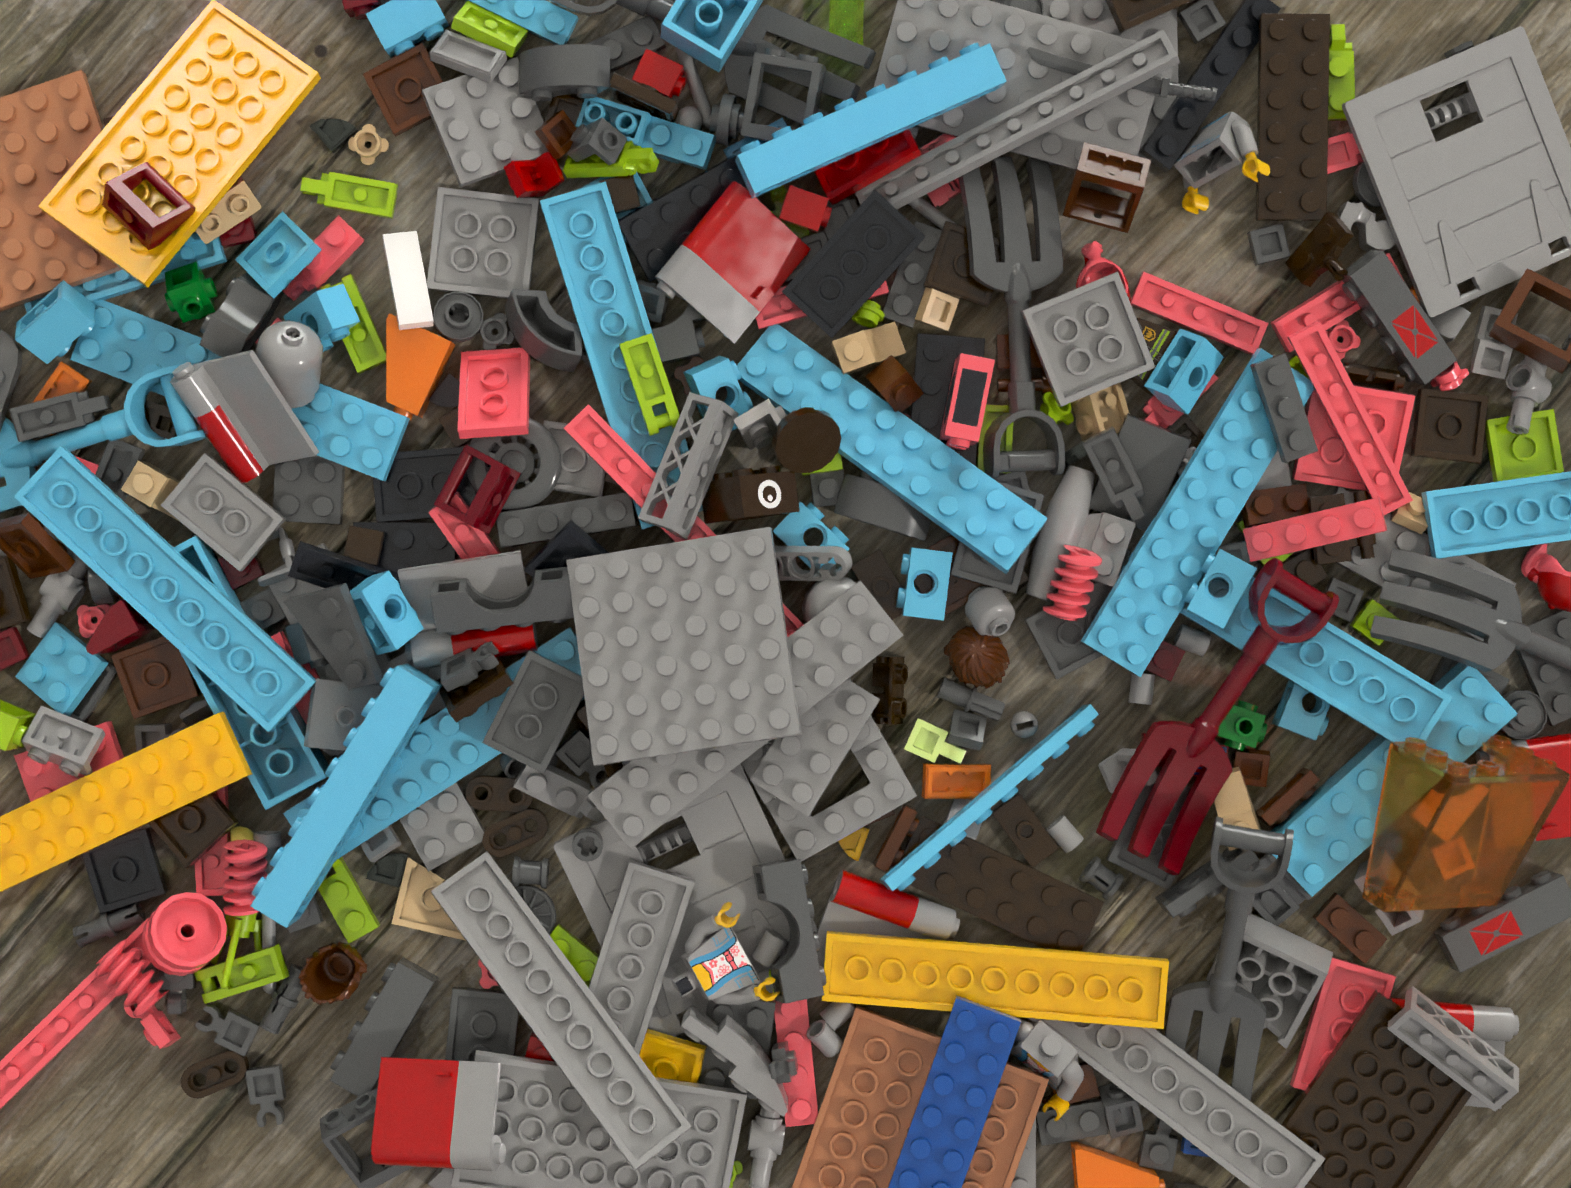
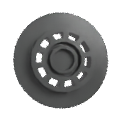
M529 418L528 434L472 438L469 446L521 473L503 507L504 510L514 511L533 507L543 501L557 484L561 471L560 450L550 431L536 420ZM511 437V443H503V439ZM518 437L527 439L525 445L518 443ZM498 444L499 450L496 453H492L491 450ZM532 445H534L538 451L536 454H533L530 450V447ZM474 457L467 470V476L477 493L490 467L484 461ZM540 459L539 469L535 468V460ZM533 473H536V478L530 482L529 478ZM525 483L524 488L517 489V484Z

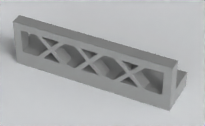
M689 392L638 516L639 520L665 528L675 536L688 539L735 424L733 419L738 416V412L721 400ZM697 404L708 406L704 418L694 423L692 415ZM692 435L694 443L691 450L681 455L679 447L682 440ZM679 467L681 474L678 481L668 486L666 479L669 472ZM666 499L668 506L663 518L652 516L656 503Z
M1414 986L1406 991L1405 1006L1388 1021L1389 1031L1493 1111L1498 1110L1519 1092L1518 1066Z

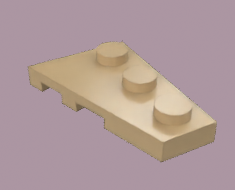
M408 857L391 924L465 940L431 893L433 889L446 880L432 871L428 872L427 868Z

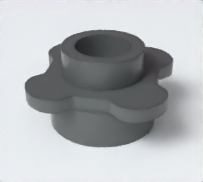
M499 312L494 317L483 320L479 333L484 340L483 348L485 350H494L499 345L504 343L509 345L514 341L515 337L507 326L505 314ZM493 329L498 330L497 335L492 334Z

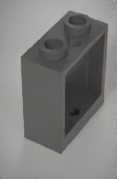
M765 48L764 54L755 52L740 135L746 138L770 141L773 139L771 134L782 129L755 124L765 65L811 72L804 119L818 113L826 67L818 63L819 57L798 54V60L785 58V51Z
M378 1088L361 1094L352 1102L338 1109H333L320 1118L322 1141L358 1188H375L414 1167L375 1164L371 1154L360 1159L342 1135L375 1117Z

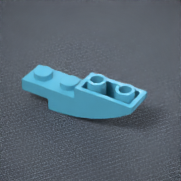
M599 97L584 99L575 125L577 128L582 124L586 126L603 117L626 136L627 141H632L634 145L641 146L642 148H653L657 158L679 164V162L703 170L707 169L716 143L715 135L651 116L648 112Z

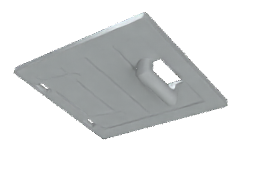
M1523 27L1515 28L1342 104V109L1421 307L1429 318L1520 279L1527 268L1535 272L1571 256V147ZM1464 81L1466 82L1469 89L1468 93L1429 110H1423L1420 103L1421 100ZM1478 112L1481 123L1440 141H1435L1431 130L1470 113ZM1562 238L1567 248L1551 254L1548 243ZM1471 278L1476 289L1460 295L1457 284Z
M741 763L665 822L667 823L683 816L684 823L637 844L631 850L606 819L587 827L597 830L603 839L602 853L593 861H582L573 853L572 842L576 833L554 843V850L601 947L629 860L648 864V861L693 841L696 844L699 855L666 869V871L695 879V884L648 1029L674 1037L685 1033V1028L681 1026L682 1023H680L677 1014L688 1010L693 1005L706 1015L708 1000L701 996L698 989L681 998L672 983L674 978L688 971L680 956L685 952L684 945L697 923L714 913L718 914L724 903H732L731 908L725 914L728 917H735L740 913V917L732 929L760 978V981L756 983L758 985L769 977L770 968L757 962L752 957V954L766 930L771 929L787 939V943L776 962L785 954L790 941V926L784 913L776 905L758 900L752 866L783 860L785 857ZM587 836L586 841L583 838L580 839L579 843L582 844L583 852L588 853L590 848L592 851L597 848L593 845L594 838ZM811 918L813 932H817L818 928L813 918ZM773 983L766 985L769 993L773 992Z

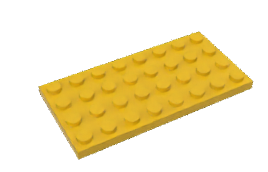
M212 0L38 207L148 288L320 81L321 77L310 66L220 3ZM145 162H148L195 207L194 213L159 246L151 250L143 246L102 206L106 182ZM146 179L132 191L158 217L176 209Z

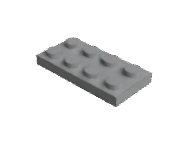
M847 679L799 717L802 735L774 740L750 781L809 817L880 699Z

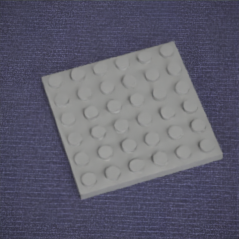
M771 527L566 560L594 766L802 735Z

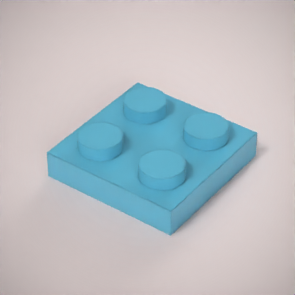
M282 211L235 260L271 297L275 298L312 262L322 249Z
M55 622L15 677L55 711L71 716L109 663L99 654H89L86 650V643L63 624Z

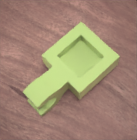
M917 718L904 747V750L933 763L936 762L940 754L961 764L966 753L965 749L945 741L949 731L920 718Z

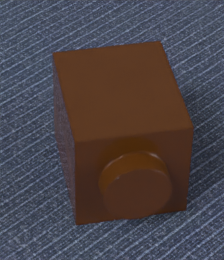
M892 355L866 375L869 382L895 412L904 411L924 394L907 370Z

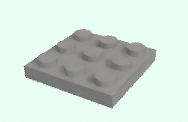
M518 57L506 60L492 83L465 74L422 89L421 94L460 188L505 172L503 167L511 161L535 160L543 153L549 152L535 133L544 124L536 101L531 99V95L519 94L520 62Z
M438 187L427 277L428 290L457 291L470 295L508 299L512 289L530 290L540 199L530 197L517 198L513 195Z
M1118 272L1021 311L1058 407L1156 368Z

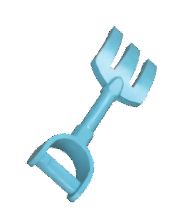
M182 364L161 368L138 378L127 391L124 409L104 415L101 420L40 440L31 439L18 442L14 424L5 417L0 432V479L5 478L7 485L0 487V513L23 506L14 498L15 494L36 473L35 466L41 465L44 460L49 459L60 446L72 452L102 441H115L134 435L141 442L154 447H173L187 445L206 438L203 430L198 431L193 415L170 383L174 377L172 372ZM158 383H161L177 437L170 439L156 434L150 428L145 417L144 406L147 395Z

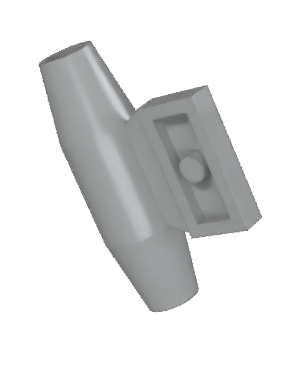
M1069 465L1050 500L1045 514L1048 519L1039 532L1032 552L1026 588L1027 595L1052 602L1046 595L1047 593H1057L1058 589L1050 585V581L1062 579L1060 575L1054 572V568L1065 567L1066 565L1058 559V555L1069 554L1070 552L1063 547L1064 545L1077 546L1098 554L1102 558V563L1094 567L1098 571V577L1091 580L1110 587L1115 585L1136 523L1105 512L1089 514L1095 473Z

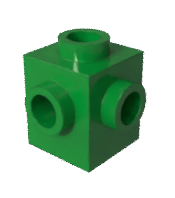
M197 261L164 272L167 305L171 312H178L183 323L194 319H202L208 314L215 312L214 298L218 297L216 286L211 277L205 278Z
M1239 700L1237 706L1234 705L1220 725L1219 734L1217 735L1226 738L1224 745L1244 751L1246 745L1256 748L1257 742L1261 743L1267 731V723H1264L1265 715L1256 713L1258 706ZM1243 721V727L1240 730L1239 725Z

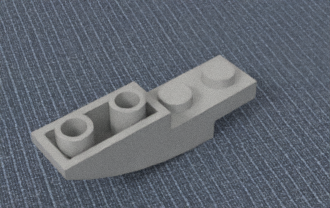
M691 1005L683 1015L681 1025L685 1028L684 1032L696 1042H701L702 1040L712 1048V1053L721 1061L726 1063L728 1061L732 1062L728 1076L731 1078V1083L741 1092L747 1093L749 1091L756 1096L759 1104L771 1113L776 1111L784 1117L788 1112V1097L783 1083L778 1084L777 1079H771L769 1064L772 1062L757 1041L728 1014L720 1024H717Z

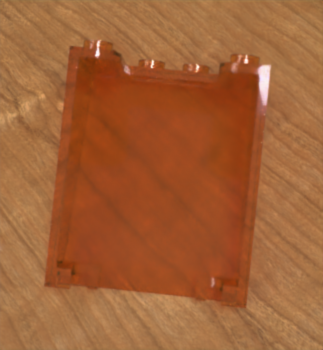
M1493 735L1487 742H1482L1481 749L1494 757L1493 762L1479 760L1477 764L1472 765L1448 758L1447 752L1432 749L1426 746L1427 742L1419 738L1408 737L1405 739V742H1390L1362 898L1383 912L1497 906L1566 787L1570 774L1556 767V762L1539 758L1534 755L1533 750L1518 747L1511 743L1512 740L1510 738L1500 735Z

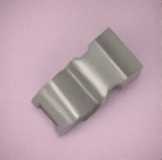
M1347 201L1340 206L1337 215L1351 231L1352 225L1358 227L1359 248L1366 252L1370 250L1386 251L1396 244L1387 220L1376 222V213L1369 211L1362 202L1351 203Z

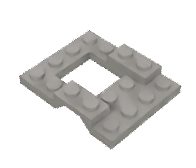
M872 716L869 717L851 747L852 753L857 758L870 784L814 816L810 814L808 817L753 783L795 858L801 859V862L917 797L916 792ZM775 739L768 741L741 763L750 779Z

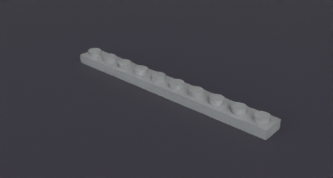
M1163 29L913 159L855 192L861 205L876 189L896 209H899L1179 64V57Z

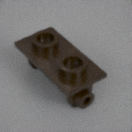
M1342 362L1353 385L1399 392V388L1403 389L1405 375H1400L1399 371Z
M877 656L876 663H873L872 686L884 687V693H872L880 699L871 714L872 717H875L876 724H903V718H905L907 713L904 684H906L908 679V667L904 664L905 657Z

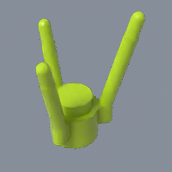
M257 913L245 916L225 915L227 924L226 939L229 934L231 940L221 981V988L223 989L228 986L239 938H249L250 932H253L255 951L262 949V920L256 919ZM224 945L222 946L219 954L211 960L212 964L217 963Z

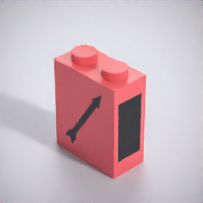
M960 353L955 359L939 437L940 440L947 441L946 445L948 447L966 450L969 446L979 442L995 360Z

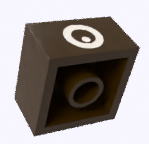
M780 466L760 468V470L746 468L714 474L713 481H711L702 502L705 524L758 519L800 512L795 472H781Z

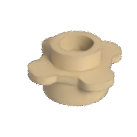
M366 124L362 127V130L349 139L348 147L351 151H356L361 156L363 164L372 165L375 162V158L381 152L388 151L389 142L376 133L375 126ZM367 142L372 143L370 148L365 146Z

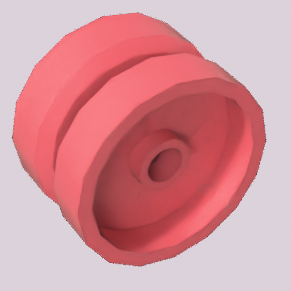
M184 892L169 897L150 915L143 927L142 945L146 957L155 968L168 975L185 976L198 972L219 954L226 941L227 924L224 914L213 900L202 894ZM182 930L187 933L186 937L181 934Z

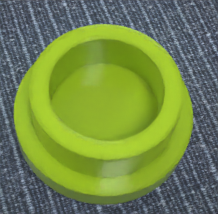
M867 300L852 316V320L861 326L876 328L878 323L883 321L885 314L880 310L881 306L878 303Z

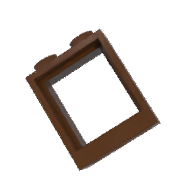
M1084 142L1062 216L1128 233L1145 187L1151 160ZM1082 180L1130 192L1129 199L1081 187L1080 185ZM1098 214L1101 218H1095L1094 215Z
M1527 268L1488 336L1563 374L1567 365L1571 364V343L1567 350L1564 351L1512 324L1530 291L1571 312V290Z

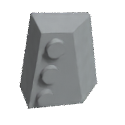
M1250 914L1247 917L1235 976L1237 986L1256 996L1266 1006L1264 1028H1268L1278 1037L1277 1042L1287 1049L1328 975L1333 952ZM1217 955L1207 975V981L1210 980L1211 974L1214 973Z

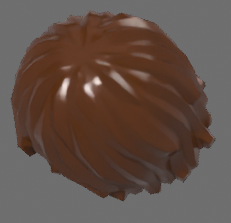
M971 625L958 630L944 647V654L949 656V664L952 666L953 672L960 682H964L965 685L967 683L973 684L976 688L979 686L985 687V689L993 687L996 682L1002 683V677L1005 676V670L1008 668L1010 661L1007 650L999 637L980 635Z
M331 942L318 948L315 952H312L309 958H306V965L302 968L298 977L302 985V991L305 992V998H311L313 1002L319 1005L326 1002L332 1004L333 1002L349 999L358 988L362 974L367 972V964L363 961L361 954L356 948L348 943L338 942L335 944Z

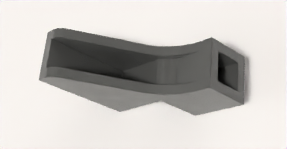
M689 304L684 313L674 322L652 329L663 365L688 360L695 356L701 357L699 348L705 347L701 327L694 328L693 324L707 320Z

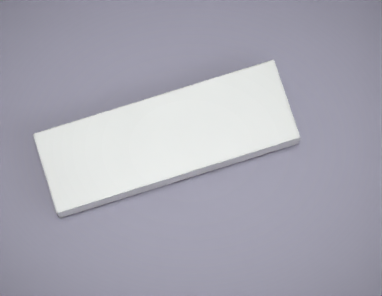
M417 231L383 234V246L399 330L433 326L434 320Z

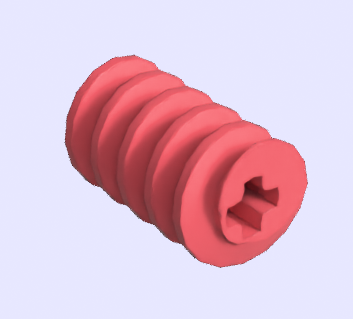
M1064 545L1063 547L1070 552L1069 554L1058 555V559L1066 565L1065 567L1054 568V572L1060 575L1062 579L1050 581V585L1058 589V592L1047 593L1046 595L1048 599L1054 602V605L1043 606L1042 610L1060 619L1077 621L1078 618L1086 616L1087 611L1082 605L1090 603V596L1086 592L1094 590V584L1090 580L1098 577V571L1094 567L1101 565L1102 558L1093 551L1077 546Z
M254 840L230 841L224 844L223 847L233 850V853L225 854L223 860L233 863V866L225 867L223 873L227 876H233V878L225 880L223 886L233 891L225 893L223 899L233 904L225 906L223 912L231 916H245L258 913L259 911L251 907L252 902L256 898L251 893L261 877L268 875L264 871L268 865V861L264 858L267 856L268 848L266 845Z
M124 939L96 963L100 965L95 974L97 977L109 974L105 985L110 987L118 983L119 985L114 995L120 997L128 994L124 1001V1006L129 1007L137 1004L133 1015L138 1017L153 1007L168 991L160 993L164 983L162 979L154 983L150 982L155 973L153 969L145 973L141 972L145 964L144 960L135 963L131 962L136 953L134 949L126 953L122 952L127 942Z

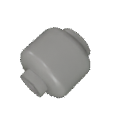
M982 586L975 589L969 595L965 605V614L978 634L1001 636L1009 630L1015 618V609L1001 589Z

